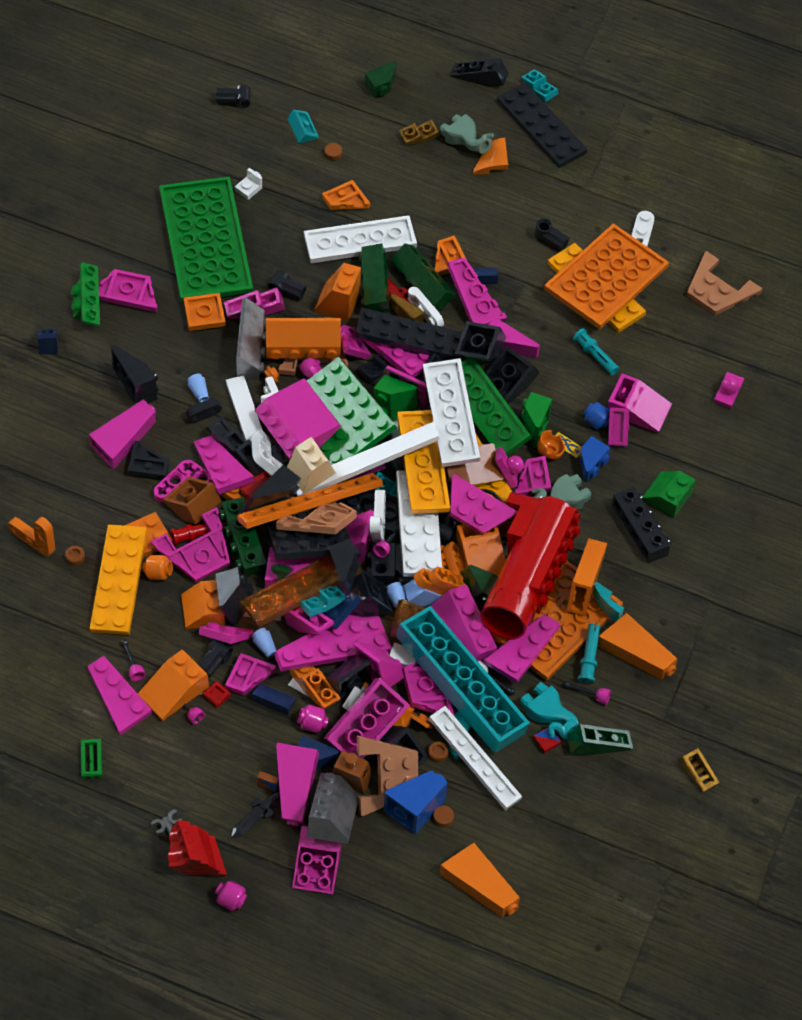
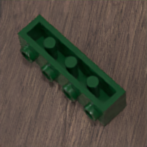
M383 243L361 247L362 254L359 255L360 265H362L361 279L363 283L361 284V291L364 294V298L361 299L362 307L382 313L390 312L387 256Z
M404 243L392 257V261L396 264L395 268L406 276L405 280L409 284L417 287L435 309L443 310L456 295L415 246Z
M242 497L222 502L221 509L218 511L220 521L225 522L224 532L226 538L230 539L232 555L235 554L237 559L235 560L236 568L238 567L241 573L248 577L264 573L267 562L255 528L247 529L238 522L237 515L242 514L246 506L245 499Z

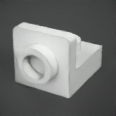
M250 168L247 169V176L235 186V192L249 200L262 189V177L258 172Z
M272 376L265 378V386L263 387L265 395L261 396V403L267 397L278 392Z

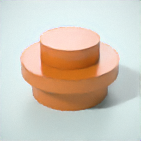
M267 366V369L263 371L267 378L272 376L274 382L277 383V378L280 375L274 367L270 368V366Z

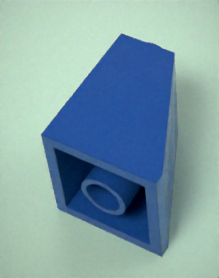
M431 770L390 788L384 795L383 812L416 835L434 815L435 809L442 806L446 801L448 782L441 774H436Z

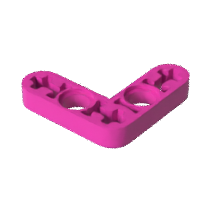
M184 460L155 486L154 499L159 503H164L163 499L187 477L196 479L205 477L208 479L207 482H213L205 469L192 460ZM173 478H177L180 480V483L172 484L170 481Z

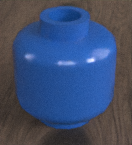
M599 402L590 403L583 413V416H585L584 422L596 430L601 427L606 428L609 423L610 410Z

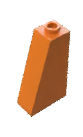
M588 538L572 582L566 611L586 615L593 594L594 584L597 581L603 563L607 543Z
M627 613L599 635L597 644L599 648L660 680L666 676H671L676 671L677 658Z
M472 843L441 864L440 874L442 877L500 917H504L507 914L511 915L518 909L520 897L475 843Z

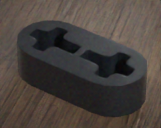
M211 398L191 406L186 411V416L191 423H197L218 414L222 406L218 399Z

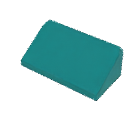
M293 110L290 113L288 121L298 143L319 138L308 112Z

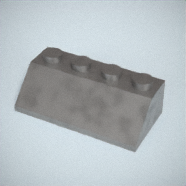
M242 298L236 356L237 377L244 376L245 380L259 381L260 373L264 371V362H261V358H265V347H262L263 343L266 344V332H264V329H266L265 310L247 298Z
M333 773L320 774L309 815L307 838L348 844L359 795L342 776Z

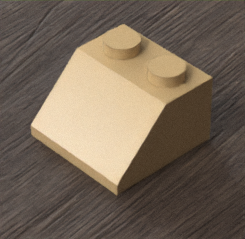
M312 437L295 447L287 466L301 478L298 486L303 494H306L336 474Z

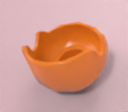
M546 430L538 438L537 449L542 456L555 460L563 455L565 444L561 440V436L552 435V430Z

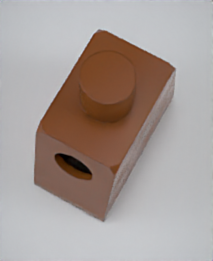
M341 752L331 773L342 776L354 791L364 795L372 780L369 762L357 757L354 753Z

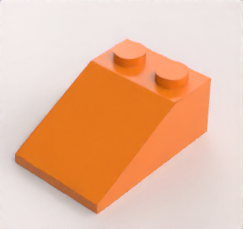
M181 650L161 666L139 691L138 695L164 721L183 707L184 704H187L209 688L208 674L185 651Z

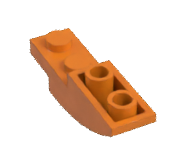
M314 666L290 670L289 673L298 685L321 708L326 709L341 699L319 668L316 669Z

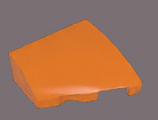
M505 138L492 141L490 149L481 155L473 171L474 175L490 174V170L508 169Z

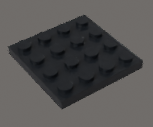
M308 509L289 516L304 519L315 509ZM279 519L264 523L276 560L329 557L331 554L328 546L350 539L346 527L337 534L278 530L276 529V522Z

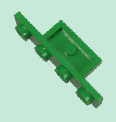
M82 262L80 264V279L71 289V295L73 296L71 306L73 318L82 319V323L98 327L100 325L98 267Z

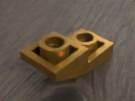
M432 120L416 126L414 123L399 130L406 145L426 142L440 136Z

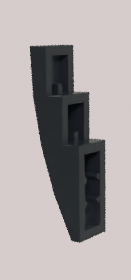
M222 416L207 426V431L255 477L265 471L253 459L252 442L249 439L246 440L236 428L233 429Z

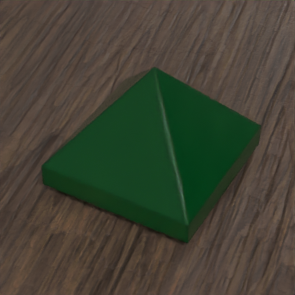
M276 563L271 567V570L278 580L281 581L291 574L294 568Z

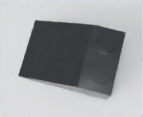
M112 345V368L134 404L139 403L143 399L148 404L156 401L157 392L159 391L156 381H158L156 372L154 370L151 371L148 364L121 348Z
M508 346L503 349L485 372L507 404L526 390L540 373L534 365Z
M283 464L250 497L242 513L293 498L292 496L300 488L298 484L301 478Z

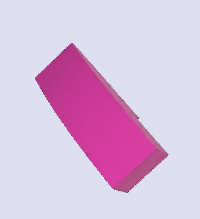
M278 288L261 294L256 290L224 302L228 319H240L242 298H247L264 309L265 315L285 310L283 298Z

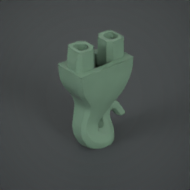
M456 114L452 117V124L450 126L445 123L440 126V134L445 137V142L448 144L465 145L469 150L482 154L486 153L492 146L494 134H484L480 139L476 140L475 122L466 114L462 117Z
M565 474L554 483L550 496L559 498L571 507L579 510L583 508L585 502L591 499V492L588 488L579 491L577 487L581 486L582 481L578 474L570 477ZM537 488L532 490V494H536L534 498L546 497L544 489Z

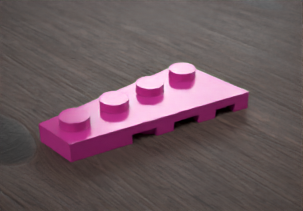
M466 258L447 263L470 322L488 325L495 317L501 321H505L508 318L504 312H501L496 300L491 298L486 286L481 284L477 278L478 275Z
M543 614L528 626L522 637L509 640L484 659V664L517 684L559 630L560 623Z
M102 656L88 666V671L102 696V700L120 736L152 714L151 708L105 656Z

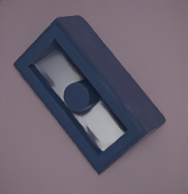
M496 267L473 268L481 284L498 283Z
M260 684L252 693V701L285 715H289L297 700L295 697Z

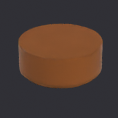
M330 143L325 147V157L327 159L338 160L341 158L342 147L339 144Z
M79 546L69 547L65 552L66 562L72 566L82 564L85 560L84 550Z
M434 742L429 746L428 756L433 762L441 763L448 758L449 749L445 743Z
M439 806L434 811L433 820L440 827H448L454 820V812L448 806Z

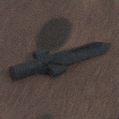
M277 789L267 800L261 801L259 798H256L252 806H261L254 808L233 827L231 838L243 836L263 817L264 812H267L265 814L266 819L273 816L274 812L270 807L280 799V790Z

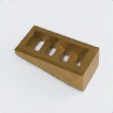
M395 294L390 295V308L399 317L424 322V312Z
M699 748L678 760L701 792L720 783ZM695 759L696 762L691 764L690 761ZM699 765L701 768L695 771L694 767ZM705 772L706 775L702 777L698 776V774ZM709 778L711 781L704 785L702 781Z

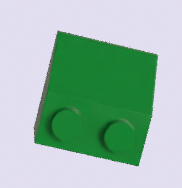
M385 374L374 387V400L392 421L398 420V412L419 411L418 386Z
M531 392L528 399L525 398L523 401V411L520 419L523 420L522 424L532 436V439L529 440L532 447L537 449L538 438L545 431L550 419L552 399Z
M681 471L660 472L642 496L643 501L674 518L693 493L695 479Z

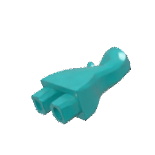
M540 682L534 688V693L538 697L534 699L528 693L521 698L520 704L526 710L525 715L535 722L551 723L549 725L551 739L555 737V730L563 739H567V735L579 725L577 717L562 706L559 694L552 685L548 687Z

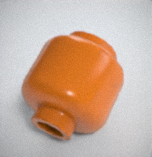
M150 555L146 562H143L142 570L143 573H146L149 580H166L172 574L173 564L165 555Z

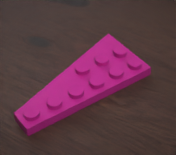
M351 612L337 630L329 627L320 635L307 634L276 650L275 658L280 671L340 662L347 659L351 660L357 656L354 647L356 642L376 645L388 653L391 652L392 646L379 615L362 617L358 613Z

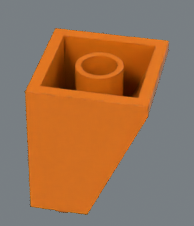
M343 263L325 283L314 312L333 318H341V320L349 322L360 296L361 267Z

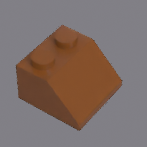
M187 477L163 499V502L183 521L197 524L202 521V514L216 508L221 499L213 483Z

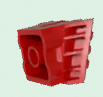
M177 820L175 826H171L169 835L170 851L168 854L170 868L185 876L207 875L225 877L227 875L214 836H210L207 831L196 825H190L189 821Z

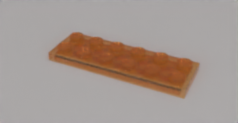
M331 556L323 557L245 598L240 603L247 614L261 627L301 606L302 600L318 597L319 590L330 586H338L341 583ZM360 566L358 568L356 576L362 573Z

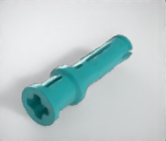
M580 329L573 336V341L578 342L583 347L585 353H590L611 376L618 372L619 366L597 346V341L587 334L586 329Z
M595 623L588 624L584 658L580 660L581 671L577 680L584 684L595 683L594 670L597 667L595 657L601 627L598 624L594 627Z

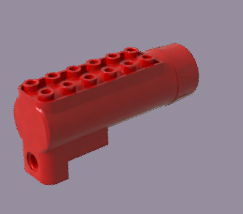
M511 492L506 500V505L516 510L517 513L507 532L508 557L492 590L488 594L487 601L480 614V619L491 633L505 639H518L525 634L535 613L540 614L542 608L546 607L548 595L554 590L555 580L559 579L561 575V567L566 564L568 552L573 549L574 539L580 534L581 527L578 526L581 514L578 513L577 508L571 507L568 503L556 497L534 498Z

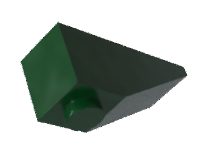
M579 724L567 735L570 752L573 754L594 755L633 749L628 730Z

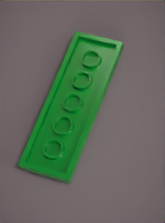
M466 358L461 364L472 419L490 444L494 443L495 449L503 447L508 456L532 439V436L474 358Z

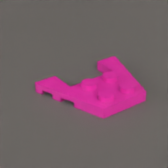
M217 507L202 514L201 518L210 532L178 549L174 547L166 533L151 541L152 547L162 555L167 556L176 567L194 582H198L230 565Z

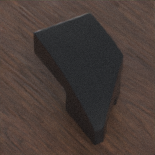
M380 353L376 354L371 362L359 366L357 373L366 382L371 383L382 377L386 366L385 359Z

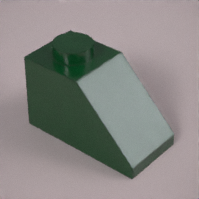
M396 61L365 73V86L374 98L390 93L396 77Z
M470 564L463 570L462 575L474 598L485 604L498 576Z

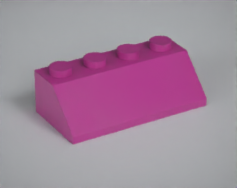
M467 585L448 590L430 605L477 661L484 663V659L497 650L489 630L480 619V611Z
M375 678L323 739L333 748L338 749L340 754L342 751H345L347 753H354L357 757L364 759L366 755L357 754V736L380 740L410 704L381 678Z

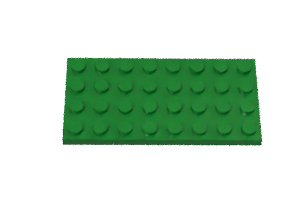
M230 177L159 185L181 302H184L185 297L220 293V297L253 292Z

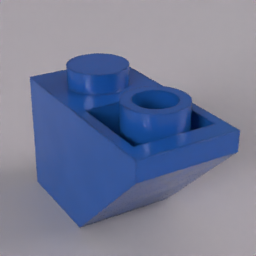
M593 436L581 447L579 460L585 482H588L592 477L595 478L602 465L605 466L610 459V447Z

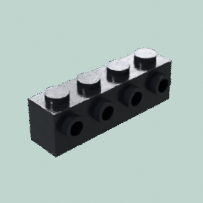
M634 487L613 494L612 506L647 563L668 556L671 547L670 540L662 533L659 522H656L652 517V512L644 504L642 495L639 492L637 493Z

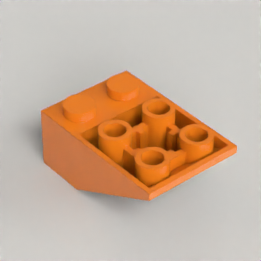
M464 524L457 525L456 540L466 567L471 564L499 576L506 560L498 528L494 527L488 533L481 535Z

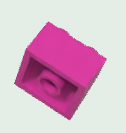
M372 510L358 514L357 518L346 526L353 546H358L361 556L357 558L358 562L364 564L372 538L370 534V517L374 516V511Z
M359 642L354 644L357 657L371 662L370 679L372 681L375 678H381L392 687L404 678L402 663L398 659L392 658L386 650L371 644Z

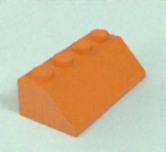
M266 318V358H341V318Z

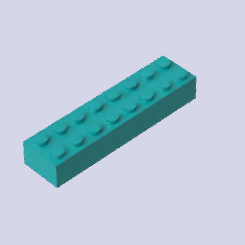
M431 606L400 623L396 633L398 640L494 754L525 735L530 722Z

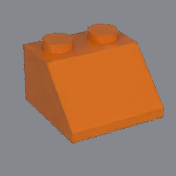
M216 580L199 582L181 594L186 629L200 628L201 626L208 625L209 622L225 625V614L219 606Z

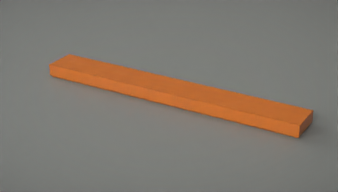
M370 473L237 515L238 522L248 529L382 487L383 483L379 477Z

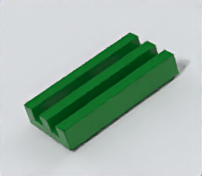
M101 739L81 740L82 779H86V777H90V779H94V777L102 778ZM93 744H97L98 771H94ZM85 745H89L90 771L86 772Z

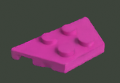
M114 269L107 278L99 282L100 301L157 313V304L150 276Z
M453 474L451 478L449 516L481 535L488 533L492 528L498 527L506 520L516 516V510Z
M417 661L403 668V679L410 706L433 714L446 706L454 715L451 701Z

